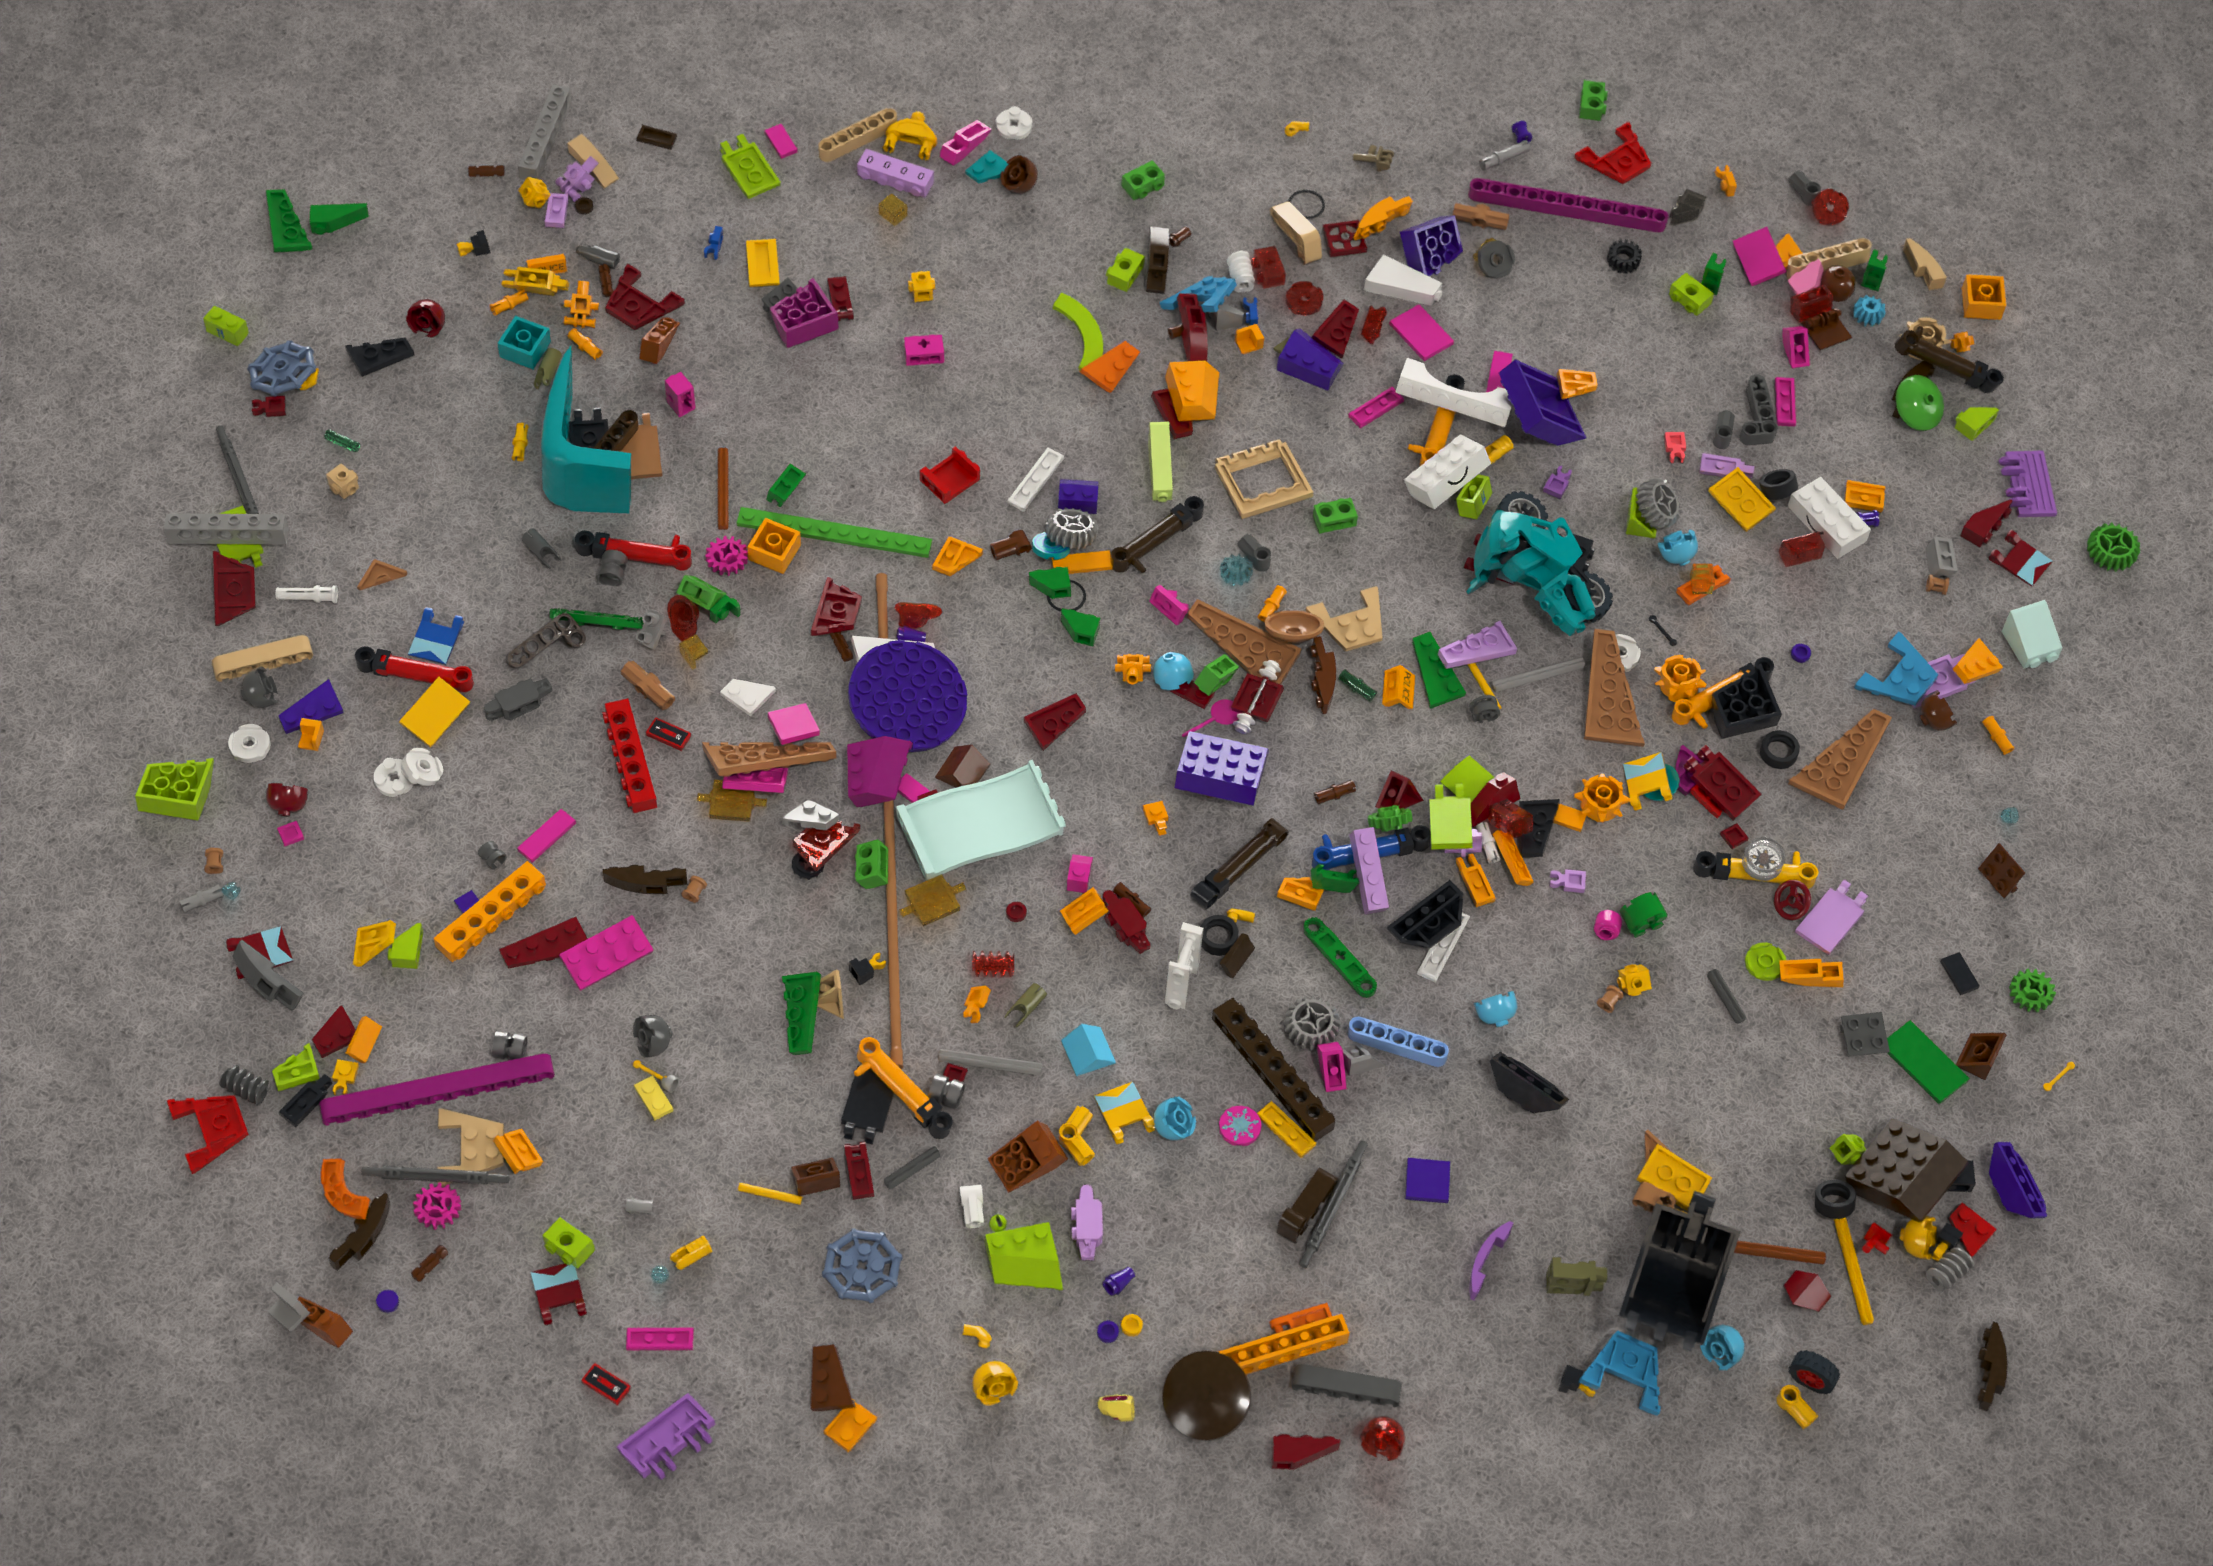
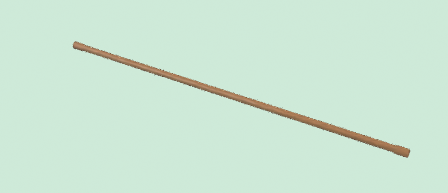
M879 573L876 575L878 638L888 639L887 575ZM894 800L883 802L885 846L888 847L886 902L891 1032L890 1058L900 1069H903Z

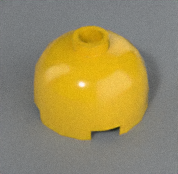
M1926 1216L1922 1222L1911 1219L1907 1222L1905 1228H1901L1900 1240L1904 1242V1248L1912 1256L1920 1259H1931L1932 1254H1929V1249L1931 1246L1935 1247L1937 1226L1932 1225V1222L1936 1220L1934 1217Z
M991 1361L981 1365L973 1375L972 1386L976 1397L981 1400L982 1404L993 1405L1001 1402L999 1398L1008 1394L1012 1396L1018 1387V1381L1010 1366L1001 1361Z

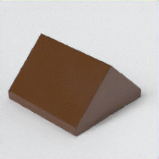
M973 744L956 746L935 778L955 788L978 783L990 763Z
M1970 1033L1956 1065L1960 1069L1986 1080L2007 1036L2006 1033Z
M833 1157L791 1167L798 1196L840 1187V1173Z

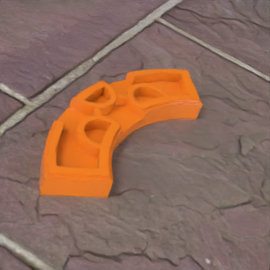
M341 1158L323 1159L321 1184H323L324 1195L328 1202L345 1216L354 1219H365L370 1199L367 1196L355 1195L348 1190L344 1181L345 1161Z

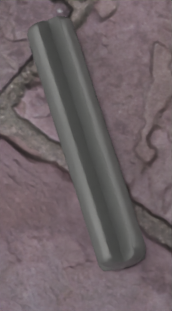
M1717 969L1709 971L1707 977L1735 1023L1739 1024L1745 1021L1746 1015Z
M935 1146L931 1147L884 1179L885 1185L889 1189H893L940 1157L939 1150Z

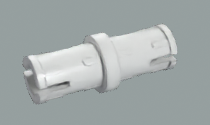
M1482 822L1476 826V829L1482 835V849L1485 851L1489 864L1492 863V860L1494 863L1499 862L1501 858L1495 845L1496 841L1492 837L1488 823L1484 822L1483 825Z

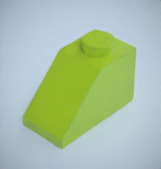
M1969 407L1965 412L1961 411L1955 419L1957 422L1954 428L1973 441L1996 420L1999 409Z
M416 923L394 939L392 948L389 947L388 960H391L392 967L418 969L424 933L422 923Z

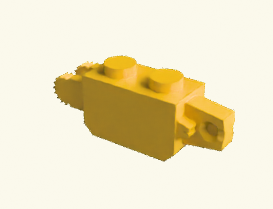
M517 267V270L505 269L504 275L515 277V280H504L501 284L503 287L516 289L517 291L524 289L528 293L555 296L558 290L568 291L569 289L568 281L560 279V276L555 275L553 271Z

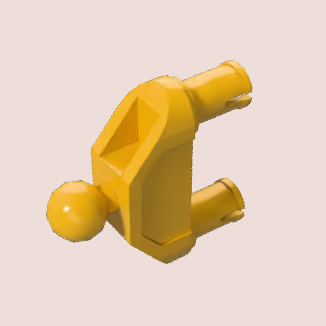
M917 111L911 115V119L905 118L888 126L885 132L886 140L883 150L888 152L890 147L889 153L894 152L897 141L922 145L918 157L923 160L924 155H926L925 160H928L932 149L936 147L937 138L924 122V114Z

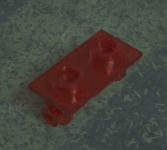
M1372 306L1369 307L1361 335L1372 345L1380 337L1383 325L1381 322H1384L1385 316H1387L1385 307H1379L1376 310Z

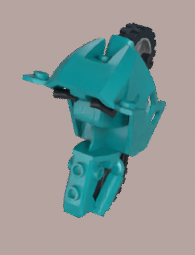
M1523 491L1508 493L1499 503L1491 517L1490 525L1485 528L1478 541L1474 556L1476 577L1469 583L1471 586L1466 591L1467 594L1482 587L1486 582L1494 584L1501 570L1511 581L1522 583L1539 591L1534 599L1540 602L1542 610L1548 612L1552 617L1554 625L1559 626L1563 632L1569 636H1572L1575 632H1583L1586 628L1585 623H1588V621L1593 623L1597 619H1602L1613 603V600H1611L1613 594L1610 592L1609 585L1604 583L1605 580L1603 578L1597 577V574H1591L1589 571L1583 572L1575 563L1583 552L1563 517H1559L1553 522H1548V513L1545 512L1546 508L1544 505H1541V501L1538 498L1535 499L1532 494H1525ZM1557 528H1563L1566 531V537L1559 534Z

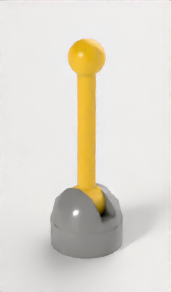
M639 1060L633 1062L634 1068H640L660 1079L662 1088L672 1093L679 1085L680 1079L671 1074L663 1077L642 1065Z

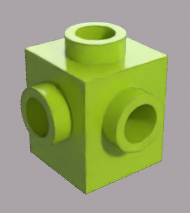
M1843 1134L1836 1139L1830 1150L1842 1165H1854L1866 1148L1864 1147V1141L1859 1136Z

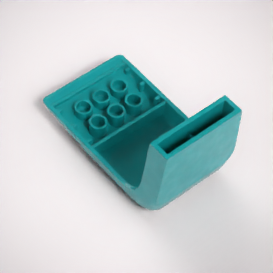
M571 345L563 355L548 396L541 438L543 491L547 498L555 505L572 511L629 514L631 503V453L579 447L567 441L573 396Z

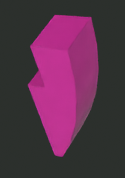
M976 120L955 132L954 138L942 145L939 157L953 166L956 165L989 135L991 129Z

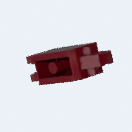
M1105 890L1102 898L1106 908L1109 910L1104 916L1107 925L1114 927L1120 942L1124 941L1127 946L1131 945L1139 954L1149 950L1150 943L1146 937L1147 922L1129 898L1122 897L1119 899L1114 892Z

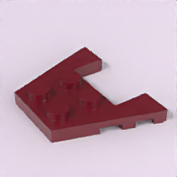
M627 264L605 309L611 316L630 328L637 330L683 306L685 299L671 291L661 302H656L632 286L641 277V271Z

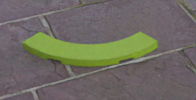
M1061 292L1053 305V309L1065 315L1078 327L1084 341V355L1079 365V370L1103 355L1102 334L1092 314L1077 300Z

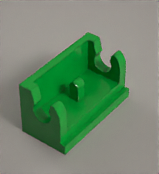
M1873 249L1861 286L1878 292L1886 271L1885 265L1888 256L1885 255L1883 260H1878L1879 251Z
M1712 253L1705 266L1701 284L1717 296L1726 259H1723L1721 264H1717L1715 261L1718 254Z
M790 463L769 489L766 500L769 502L776 500L778 502L777 506L781 507L806 476V473Z
M1318 864L1315 868L1311 869L1312 887L1316 889L1350 893L1359 884V878L1353 879V875L1356 874L1357 870L1351 869L1348 873L1324 870V865Z

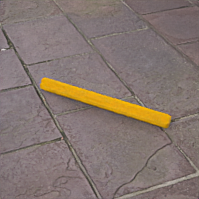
M1834 1219L1861 1323L1863 1325L1873 1324L1874 1317L1847 1219Z

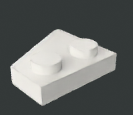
M732 679L720 691V695L749 716H752L776 692V688Z

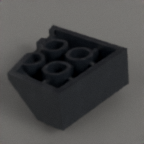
M1761 664L1712 694L1714 721L1721 739L1777 726L1782 716Z

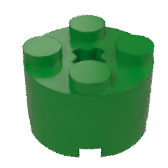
M1651 892L1642 894L1632 899V904L1629 907L1624 905L1619 910L1630 933L1635 938L1646 933L1645 930L1648 928L1656 930L1664 925L1662 921L1668 915L1656 892L1653 895Z

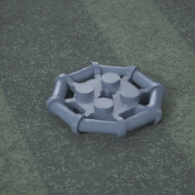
M291 340L271 348L265 347L257 359L248 365L247 369L251 377L250 386L253 390H261L271 394V396H277L279 393L296 388L299 390L302 388L301 385L312 373H315L317 369L314 364L313 349L295 344ZM306 358V363H301L300 360ZM300 371H303L296 379L295 377L298 375V373ZM268 381V382H271L272 384H271V386H270V385L264 384V382Z
M853 1228L834 1243L828 1244L822 1277L828 1280L839 1294L838 1297L840 1299L847 1298L874 1303L873 1300L891 1288H896L898 1285L897 1278L900 1261L903 1257L885 1237V1233L860 1231ZM858 1239L875 1241L873 1246L867 1243L859 1244ZM853 1240V1247L845 1252L839 1250ZM880 1244L889 1254V1257L884 1258L877 1250ZM835 1255L841 1258L840 1268L833 1269ZM859 1262H862V1263L866 1262V1263H867V1264H866V1268H867V1269H866V1270H863L862 1268H860V1269L858 1270V1269H857L858 1263H859ZM891 1263L889 1276L883 1274L884 1266ZM841 1274L847 1282L846 1286L843 1287L835 1275ZM880 1280L884 1282L871 1291L870 1287ZM852 1286H860L861 1288H865L866 1292L854 1291L850 1289Z

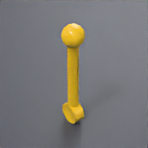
M2068 1062L2067 1067L2051 1082L2043 1085V1089L2050 1091L2052 1085L2066 1072L2075 1068L2074 1062Z

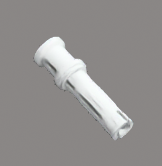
M316 585L314 588L277 587L275 594L277 600H314L316 603L321 601L337 603L338 587L337 585L332 587Z

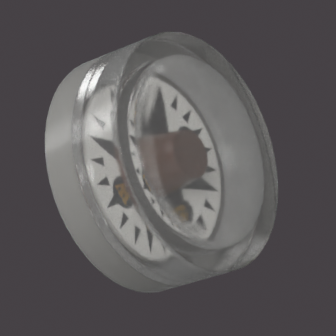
M1759 837L1753 839L1745 848L1742 857L1743 868L1748 875L1757 880H1772L1782 871L1786 859L1785 851L1777 841L1771 838Z

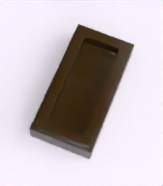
M642 125L636 141L671 150L677 139V133Z
M1242 933L1220 962L1224 972L1230 978L1235 977L1255 949L1247 934Z

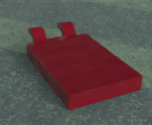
M1704 745L1696 754L1699 759L1704 761L1701 765L1694 757H1691L1683 765L1686 771L1693 773L1691 779L1733 821L1762 795L1720 752L1714 754L1707 745Z

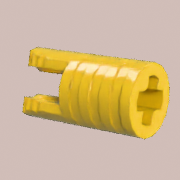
M1502 435L1492 444L1488 445L1485 450L1491 464L1511 451L1514 445L1506 435Z
M702 1235L670 1254V1259L674 1263L676 1262L677 1269L682 1270L713 1251L707 1239Z

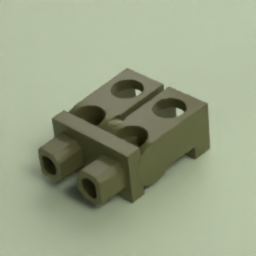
M1552 1257L1546 1272L1547 1293H1583V1296H1590L1592 1291H1603L1604 1283L1607 1281V1267H1596V1261H1589L1588 1263L1581 1261L1576 1264L1561 1263V1257Z

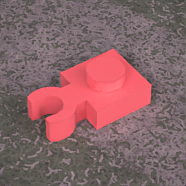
M1665 432L1666 452H1671L1670 462H1674V457H1679L1680 462L1683 463L1686 450L1684 432Z

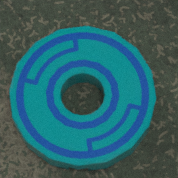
M1046 532L1033 537L1032 550L1041 558L1049 559V557H1054V560L1065 558L1070 553L1069 547L1063 548L1062 545H1056V542H1051Z

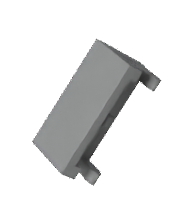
M1934 537L1925 548L1929 572L1933 577L1939 578L1945 575L1944 579L1946 577L1950 579L1958 571L1952 539Z

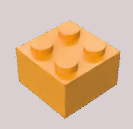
M1966 274L1961 288L1964 318L2001 320L2006 308L2004 276Z
M765 518L747 546L748 560L784 574L801 546L800 531Z

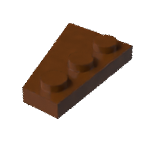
M834 1344L813 1347L811 1410L829 1411L856 1408L850 1393L849 1384L844 1375L837 1347Z

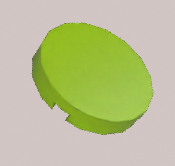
M1757 943L1747 952L1745 965L1749 973L1755 978L1763 981H1772L1780 977L1779 961L1786 960V956L1779 947L1776 948L1771 943Z

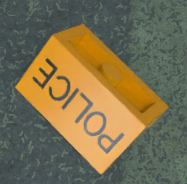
M564 254L526 260L528 268L550 270L555 274L567 272Z
M1402 665L1385 670L1382 704L1390 707L1401 703L1406 708L1413 709L1415 675Z

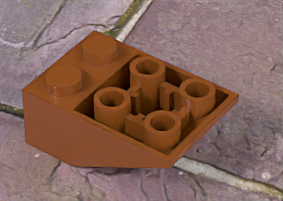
M1037 1120L987 1159L1009 1193L1056 1169L1068 1160V1157L1048 1125Z

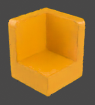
M1254 324L1236 330L1235 342L1241 353L1246 354L1262 349L1264 336L1258 325Z
M301 718L300 728L302 735L298 747L300 749L318 751L324 732L322 721Z

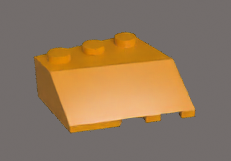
M1207 361L1170 362L1165 380L1178 421L1215 419L1219 371Z

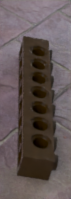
M1231 998L1215 1008L1212 1012V1020L1303 1131L1315 1142L1333 1131L1335 1117L1332 1112L1327 1111L1323 1107L1322 1101L1317 1095H1313L1309 1090L1307 1082L1304 1079L1301 1080L1297 1075L1294 1066L1285 1061L1282 1052L1278 1048L1275 1049L1271 1044L1269 1036L1260 1031L1255 1019L1250 1018L1246 1014L1244 1006L1240 1002L1237 1003L1234 998ZM1233 1021H1238V1022H1240L1241 1024H1234V1023H1232V1022H1233ZM1250 1036V1037H1252L1253 1039H1252V1040H1248V1039H1246L1245 1037ZM1258 1052H1264L1266 1055H1260ZM1271 1067H1276V1068H1278L1279 1070L1274 1071V1070H1272V1069H1270V1068H1271ZM1283 1083H1290L1291 1086H1285ZM1297 1098H1302V1099H1304L1305 1101L1299 1102V1101H1297L1296 1099H1297ZM1309 1114H1316L1318 1117H1310Z

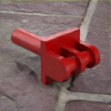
M1873 1222L1863 1238L1867 1241L1862 1247L1863 1252L1869 1253L1873 1248H1876L1886 1255L1890 1249L1886 1244L1893 1235Z

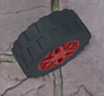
M1808 1350L1797 1352L1789 1366V1374L1797 1383L1818 1394L1832 1393L1841 1376L1839 1369L1829 1359Z

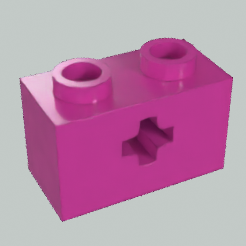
M942 334L904 337L906 366L944 363Z
M682 372L668 377L665 380L667 403L680 418L695 409L694 387Z

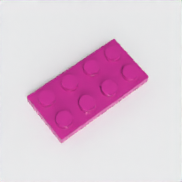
M631 915L566 950L559 957L579 990L582 991L650 954L654 949L634 916Z

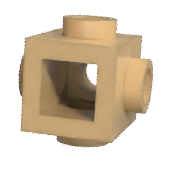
M342 463L326 474L331 491L335 495L339 494L343 499L354 494L359 489L357 474L353 470H348Z

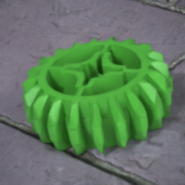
M2112 522L2109 526L2104 523L2101 527L2097 526L2091 532L2087 541V551L2090 552L2089 558H2094V563L2100 562V568L2105 565L2107 566V571L2111 567H2113L2115 572L2119 568L2123 571L2126 567L2130 568L2137 561L2140 554V542H2137L2138 536H2133V531L2127 530V526L2122 528L2120 523L2117 526H2114Z

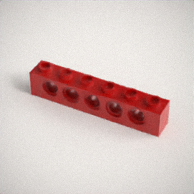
M629 699L605 703V712H602L604 723H609L610 728L607 729L609 741H614V745H611L613 756H618L619 759L616 762L618 773H623L624 778L621 779L623 791L627 790L628 795L625 796L627 806L632 807L633 813L657 808V799Z

